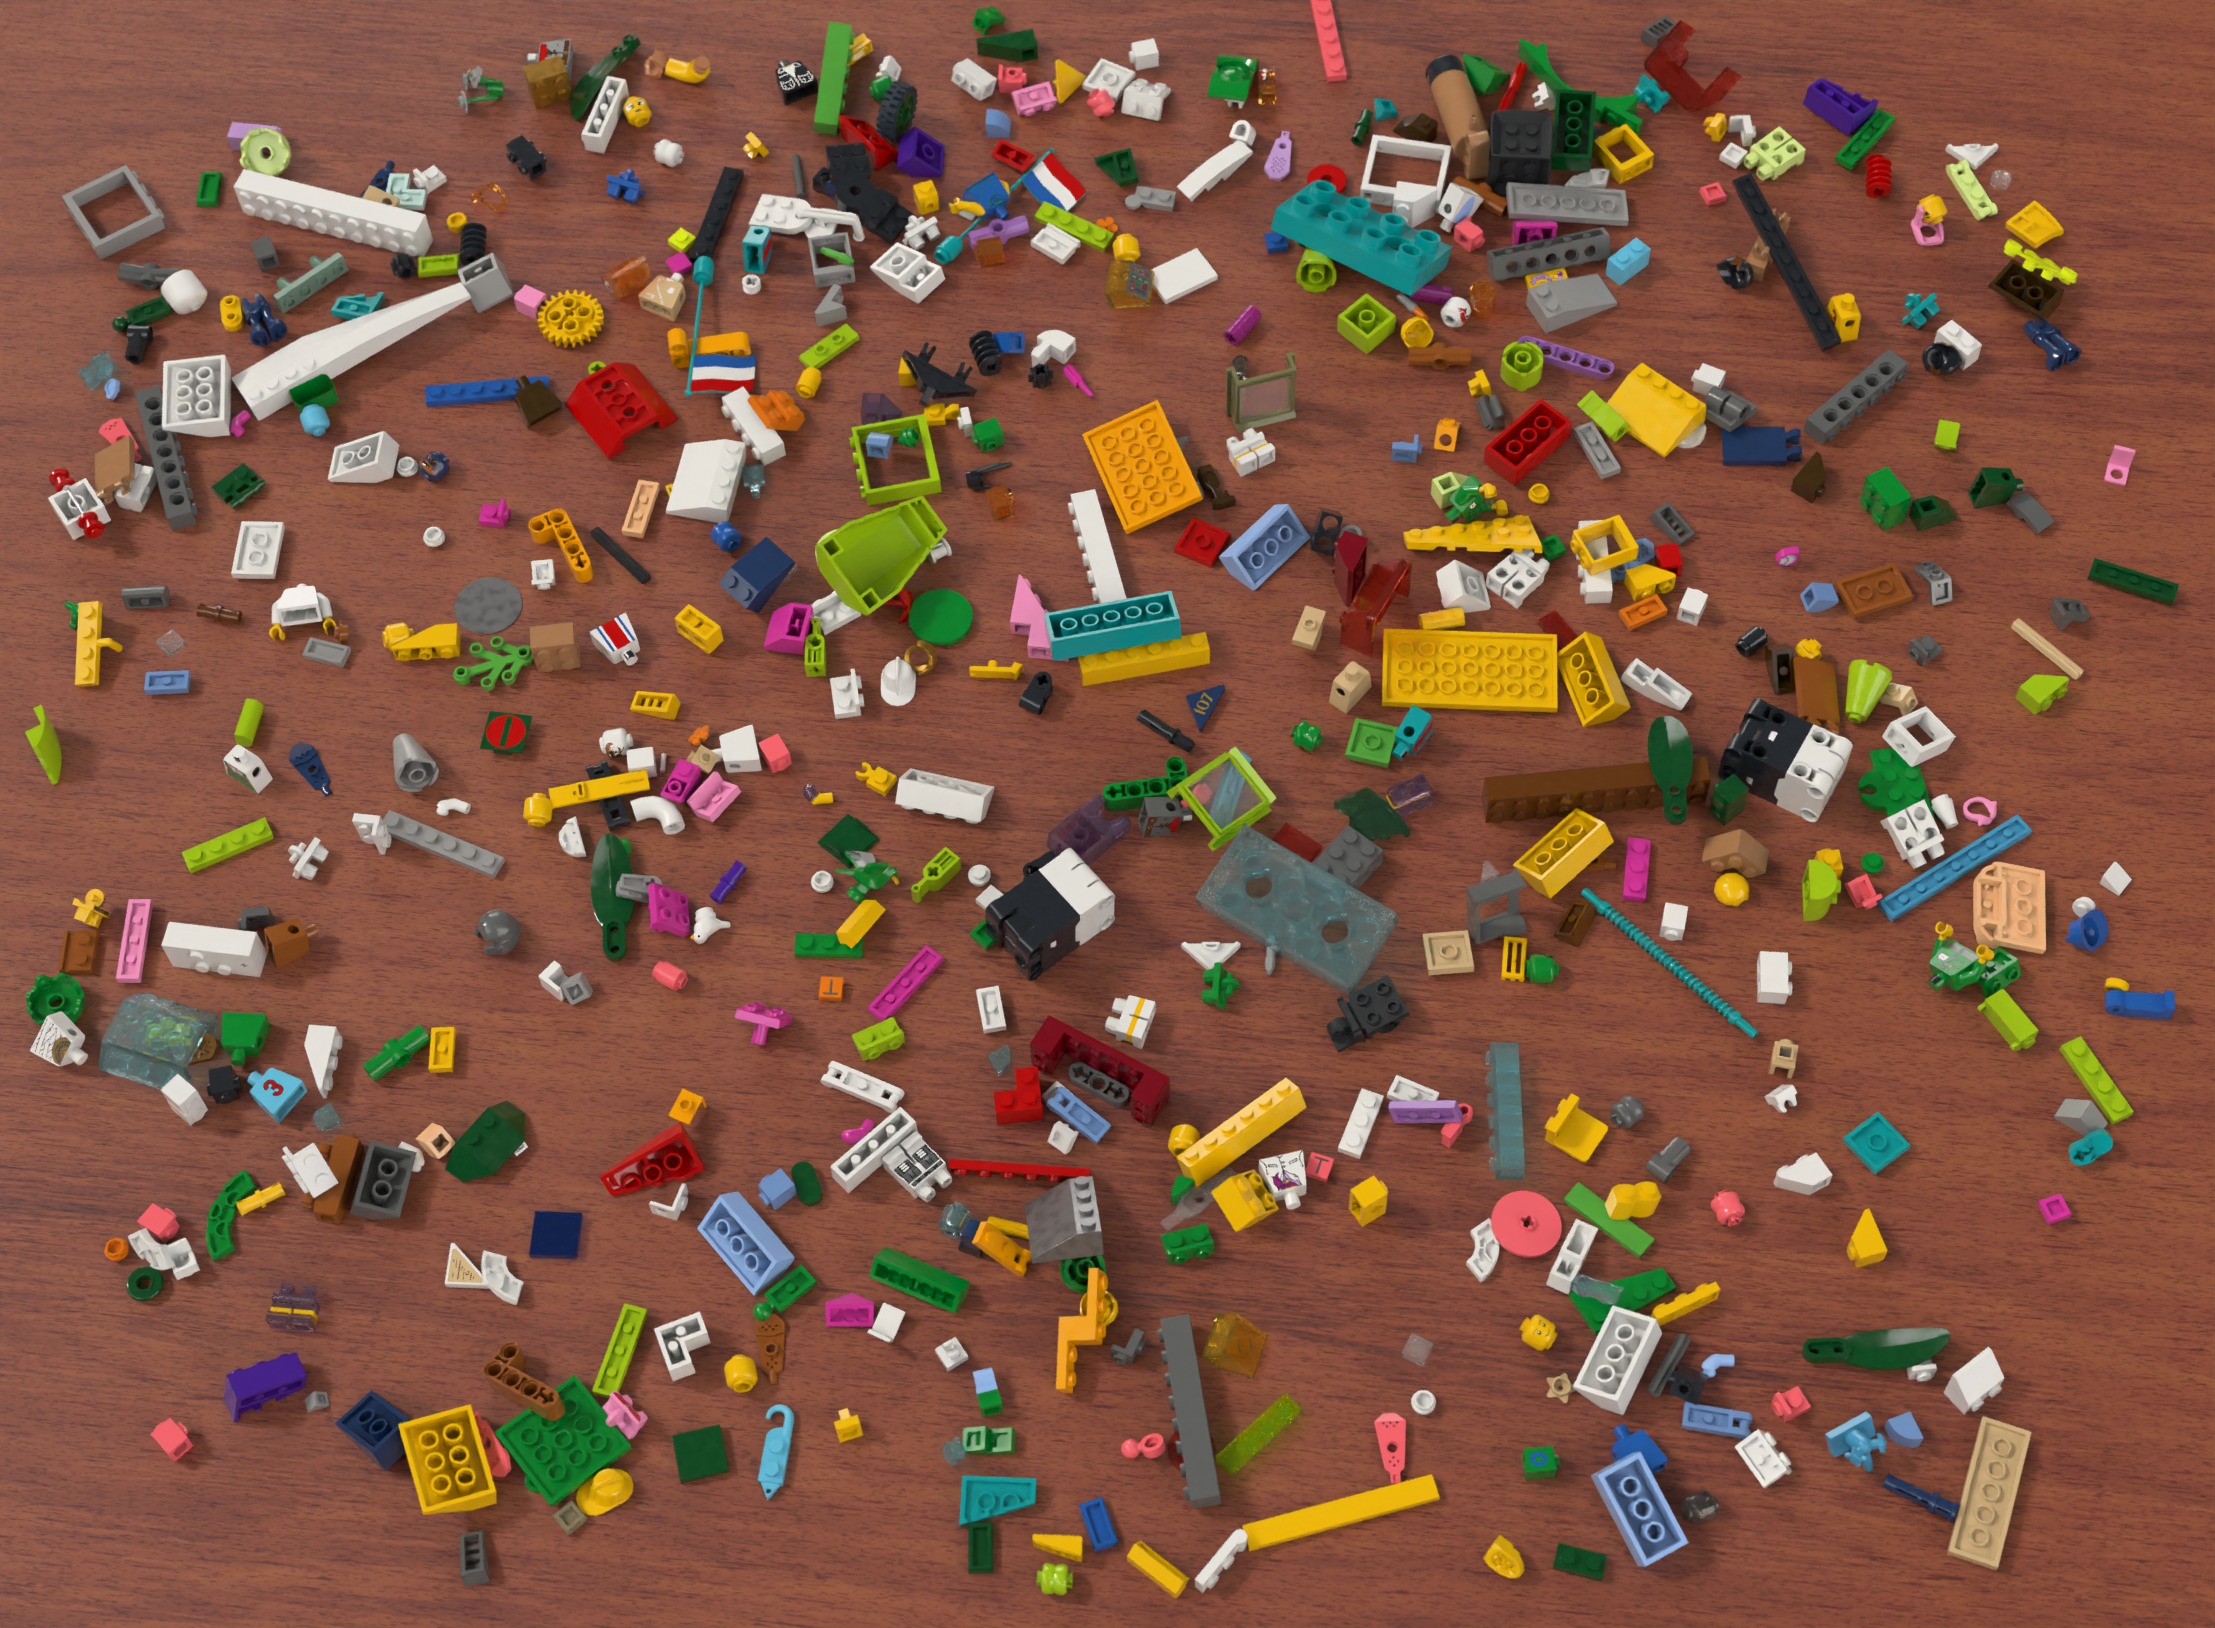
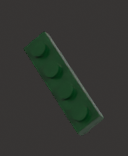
M2094 558L2087 578L2088 580L2171 606L2179 584Z

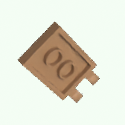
M129 435L95 454V493L98 498L103 497L104 504L107 505L114 500L113 491L121 488L122 495H125L131 491L130 482L135 480L134 440Z

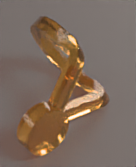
M492 182L488 183L481 191L476 189L470 198L474 203L480 200L494 211L503 209L507 203L505 192ZM489 188L498 192L502 200L500 206H493L481 195Z

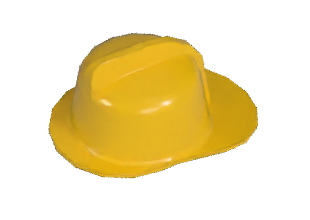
M621 1469L601 1470L577 1491L576 1502L578 1508L587 1515L597 1516L624 1503L633 1492L632 1478Z

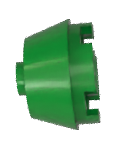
M1102 1255L1064 1259L1060 1263V1274L1064 1283L1071 1290L1087 1293L1089 1268H1099L1106 1275V1265Z

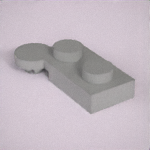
M1137 186L1135 195H1130L1125 199V205L1131 210L1138 209L1142 205L1144 208L1172 212L1176 200V192Z

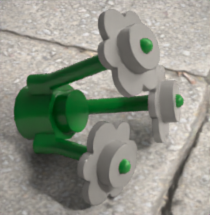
M477 66L472 71L469 69L467 74H463L461 78L465 91H468L469 83L472 84L473 88H476L477 85L486 86V93L490 96L466 99L465 92L461 91L457 102L459 107L463 108L465 113H468V103L487 100L497 101V96L502 97L503 81L481 76L482 68L480 66Z

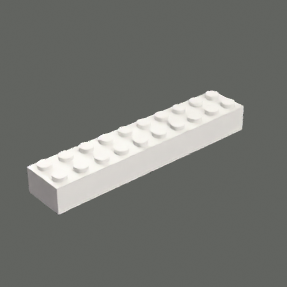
M245 169L234 185V190L243 213L250 216L254 215L266 220H274L286 225L290 224L302 229L314 230L321 234L325 233L338 238L353 240L357 243L389 249L393 252H404L413 257H424L433 241L426 215Z

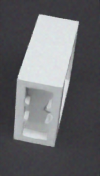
M1925 706L1892 721L1882 737L1911 767H1914L1947 751L1956 736ZM1918 724L1933 742L1922 746L1906 729Z

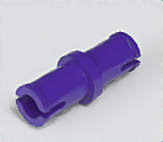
M735 861L727 874L721 876L720 883L710 893L709 897L714 902L721 904L731 889L734 890L737 886L736 882L747 870L746 866L739 861Z

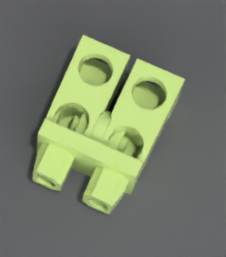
M1779 126L1757 144L1751 146L1750 153L1744 158V165L1748 169L1757 166L1756 174L1762 181L1769 177L1775 180L1778 178V175L1783 174L1795 164L1798 166L1803 163L1806 149L1795 139L1791 140L1792 137Z

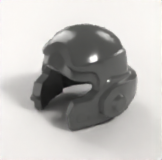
M492 910L479 918L478 927L475 929L474 935L478 938L482 936L485 941L494 943L493 945L485 946V955L507 954L519 943L521 927L513 915L503 910Z

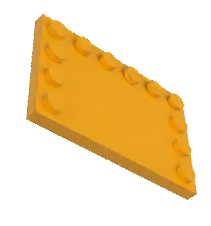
M1158 400L1082 434L1126 534L1203 500Z

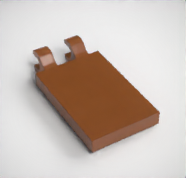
M1797 656L1793 659L1798 717L1821 727L1820 723H1822L1824 729L1838 735L1840 717L1835 664Z

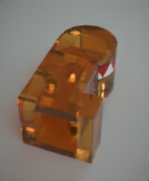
M1259 69V104H1276L1274 69ZM1271 93L1273 95L1268 99L1262 97V94Z

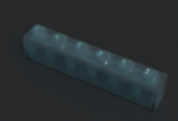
M1490 1043L1489 1051H1485V1065H1490V1072H1486V1086H1491V1093H1487V1107H1492V1114H1488V1128L1493 1129V1136H1489V1150H1494V1157H1490V1171H1495V1180H1523L1525 1159L1519 1043Z

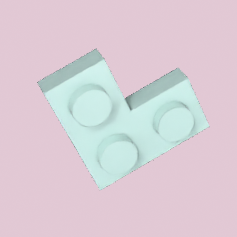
M390 173L386 192L400 200V208L424 210L427 199L426 190L409 189L410 174Z

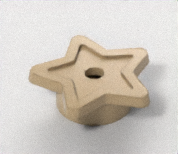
M1563 1373L1556 1378H1547L1550 1386L1547 1397H1558L1566 1404L1568 1402V1395L1576 1391L1570 1383L1567 1374Z

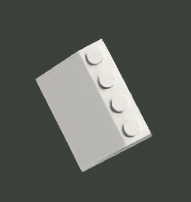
M217 355L165 361L163 364V430L205 437L230 435L231 368L226 356Z
M722 439L685 444L666 508V514L716 523L729 521L746 460L745 443Z

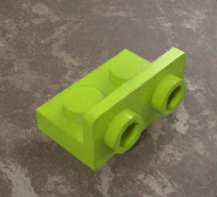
M894 1017L852 1035V1040L863 1061L875 1059L881 1053L895 1050L905 1043L904 1033L902 1029H899Z

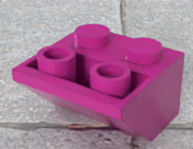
M790 603L773 611L763 649L805 655V640L812 633L813 607L811 605Z

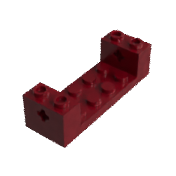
M1048 1015L1030 1043L1032 1065L1034 1067L1038 1066V1071L1040 1072L1046 1071L1052 1075L1065 1053H1067L1071 1059L1075 1061L1080 1060L1089 1067L1102 1071L1117 1082L1121 1081L1127 1084L1133 1090L1130 1096L1131 1116L1140 1124L1146 1123L1152 1126L1170 1098L1169 1076Z

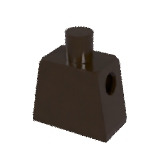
M526 375L515 381L520 390L515 393L514 399L527 429L561 410V401L541 380L531 384Z

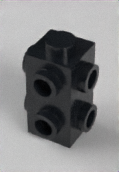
M520 135L506 144L508 160L512 164L515 163L522 175H526L530 180H533L547 171L545 155L541 151L538 152L531 140H527L523 135Z

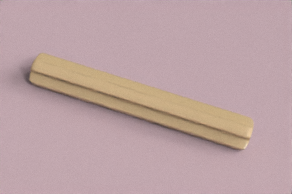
M2018 618L2013 622L2011 628L2072 678L2077 680L2082 676L2084 670L2023 620Z

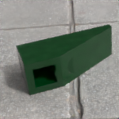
M1033 29L976 39L977 53L981 56L1015 62L1038 59V45Z

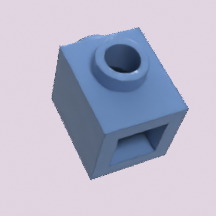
M781 1168L772 1175H766L758 1184L760 1200L765 1206L770 1205L774 1211L797 1194L795 1184Z

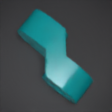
M2104 1129L2091 1131L2084 1138L2073 1142L2069 1146L2070 1160L2079 1166L2089 1164L2099 1155L2109 1152L2113 1147V1140L2110 1133Z

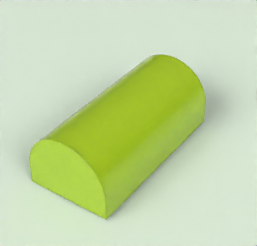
M249 698L245 700L234 733L237 745L244 747L252 746L264 710V705L261 702Z

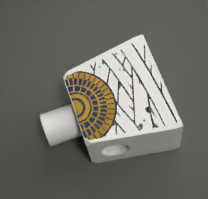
M62 1011L48 1015L30 1051L60 1067L73 1061L78 1065H82L88 1058V1054L80 1049L85 1040V1035Z

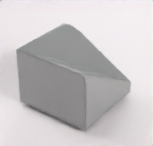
M583 972L563 980L560 985L571 1006L591 997L593 992Z

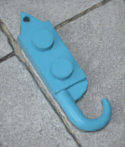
M782 1404L771 1407L766 1414L767 1420L775 1412H782L785 1415L784 1426L774 1428L766 1434L758 1483L762 1485L767 1500L771 1498L779 1487H783L791 1445L794 1414L789 1407Z

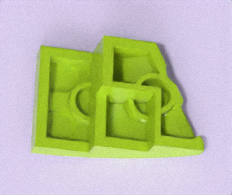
M39 705L33 709L41 724L25 731V734L52 785L58 783L61 772V748L58 736L42 705Z

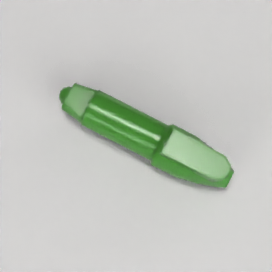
M825 247L820 249L822 254L836 259L840 263L846 265L854 263V259L845 253Z

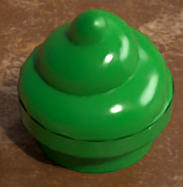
M905 427L902 429L897 442L900 445L911 448L920 442V437L914 427Z

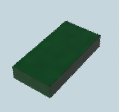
M993 1522L968 1523L969 1574L994 1573Z

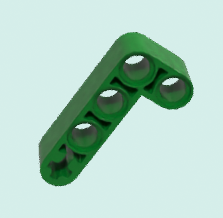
M1178 756L1170 757L1166 762L1165 777L1108 784L1103 789L1104 807L1113 812L1139 809L1142 807L1145 797H1169L1166 792L1188 778L1185 761ZM1180 794L1176 796L1180 803V801L1183 800V797Z

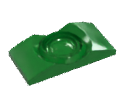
M1219 54L1215 70L1211 75L1207 97L1246 102L1259 59Z

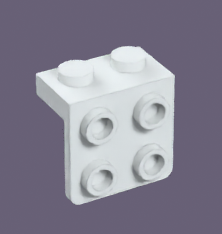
M1136 79L1124 90L1121 113L1159 121L1161 119L1163 100L1170 94L1171 88L1166 87L1163 83L1151 84L1145 79Z
M314 1143L292 1155L287 1147L282 1149L285 1153L282 1159L305 1194L310 1192L312 1197L315 1198L338 1184V1181Z

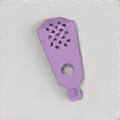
M1282 131L1281 138L1276 139L1264 166V171L1270 180L1281 181L1289 174L1292 141L1288 139L1290 132Z

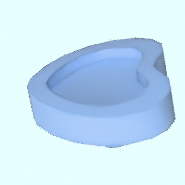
M111 378L107 381L104 389L108 399L114 400L118 392H120L119 380Z

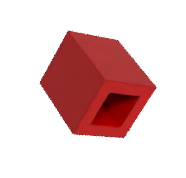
M1678 544L1656 546L1654 555L1656 567L1672 572L1676 577H1680L1683 563Z

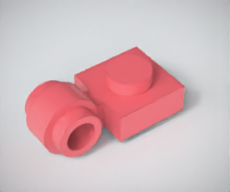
M1459 1104L1463 1114L1461 1123H1446L1441 1131V1134H1443L1441 1144L1448 1148L1452 1146L1460 1135L1465 1124L1472 1120L1473 1109L1468 1104Z

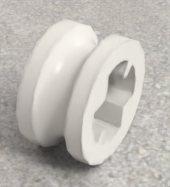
M747 275L742 280L745 293L756 294L760 291L761 285L758 276Z

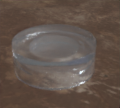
M1996 170L1992 173L1990 183L1996 189H2006L2010 186L2011 174L2005 170Z

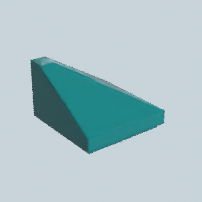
M1375 98V116L1377 121H1383L1398 115L1391 100Z

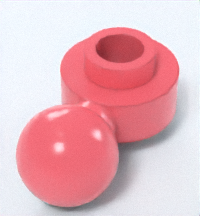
M1156 1433L1145 1436L1140 1443L1134 1439H1128L1121 1446L1122 1454L1128 1459L1136 1458L1141 1452L1147 1458H1157L1166 1450L1163 1437Z

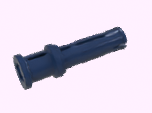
M1888 1473L1882 1486L1884 1489L1926 1507L1930 1514L1934 1512L1947 1518L1950 1523H1952L1960 1504L1958 1501L1954 1503L1941 1497L1939 1492H1933L1932 1494L1892 1476L1890 1473Z

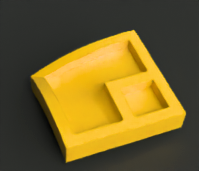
M2035 200L2009 219L2005 225L2006 229L2034 249L2054 237L2061 236L2064 232V229L2057 220Z

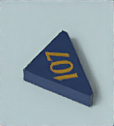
M1224 684L1186 695V701L1199 732L1203 731V727L1208 718L1211 717L1217 702L1225 692Z

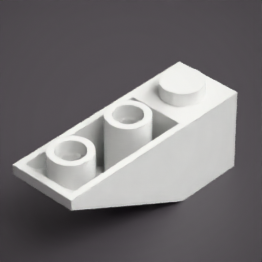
M309 1025L304 1046L317 1087L322 1097L327 1099L328 1090L331 1091L333 1087L332 1073L338 1065L337 1052L342 1047L343 1038L336 1027Z

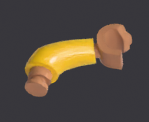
M655 49L653 56L646 60L644 67L646 68V75L652 78H660L665 70V75L677 80L698 83L705 80L709 75L710 61L705 56H699L689 63L672 58L669 59L662 52Z

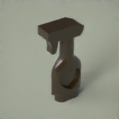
M1211 464L1199 467L1197 469V477L1203 489L1209 491L1213 497L1212 509L1222 510L1236 506L1235 496H1230L1227 490L1224 491V496L1221 497L1218 490L1221 480L1217 470Z

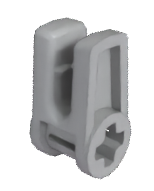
M622 874L620 881L616 885V896L649 903L648 885H650V881L662 885V882L656 876Z

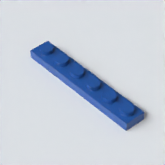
M549 376L527 377L531 384L541 380L550 389ZM518 378L426 386V406L436 407L515 400V393L520 390L515 383Z

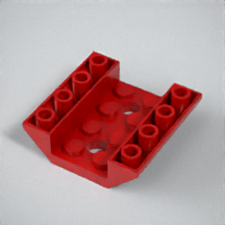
M613 362L579 381L565 403L566 408L608 460L626 450L624 439L654 422L662 430L678 420L675 413L635 364ZM606 385L613 386L609 390L603 389V387ZM627 412H634L632 416H625Z

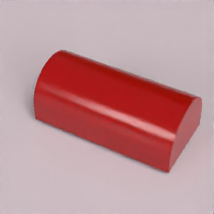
M1000 139L991 154L992 158L1024 174L1035 163V156L1002 139Z

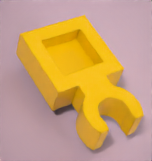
M865 762L862 763V768L866 772H855L858 780L867 781L866 785L868 788L883 796L887 795L897 781L896 775L879 766L874 771Z

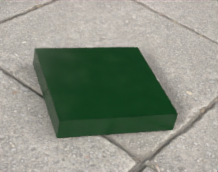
M720 1424L672 1435L681 1484L729 1473Z

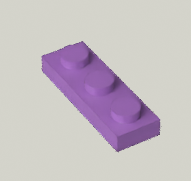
M1456 1100L1390 1101L1388 1107L1394 1123H1461L1463 1117Z

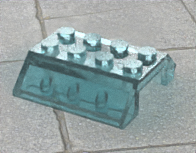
M146 992L141 994L134 993L123 999L102 1038L98 1069L160 1090L177 1074L189 1082L191 1075L187 1067L205 1033L214 1035L218 1027L217 1015L206 1011L199 1012V1009L184 1004L179 1006L178 1002L165 998L158 1000V996Z

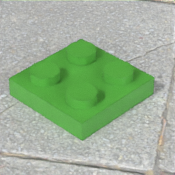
M1356 718L1345 753V759L1388 768L1395 744L1394 735L1398 727Z

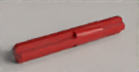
M1520 61L1517 63L1497 111L1511 109L1528 69L1526 62Z

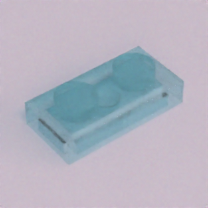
M1578 1273L1570 1285V1290L1576 1292L1577 1295L1599 1299L1601 1303L1616 1305L1623 1293V1287Z

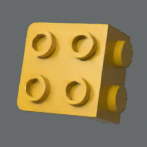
M1571 1093L1567 1100L1563 1099L1560 1102L1555 1118L1551 1116L1545 1125V1129H1547L1545 1141L1580 1162L1585 1163L1606 1135L1608 1126L1578 1109L1579 1097Z

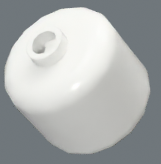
M181 270L172 274L164 281L161 287L162 295L177 314L185 315L194 312L207 299V290L190 270Z

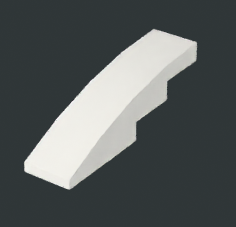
M1238 140L1203 163L1184 179L1177 188L1192 202L1204 189L1209 191L1221 178L1225 181L1253 152L1241 140Z

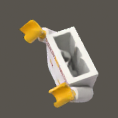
M299 584L296 588L284 590L282 597L272 606V624H274V627L269 631L270 636L275 641V635L279 633V637L283 641L285 633L280 628V625L289 626L322 621L323 619H325L323 628L328 635L327 628L336 626L335 621L331 619L333 614L329 599L322 593L316 592L315 586H307L306 584Z

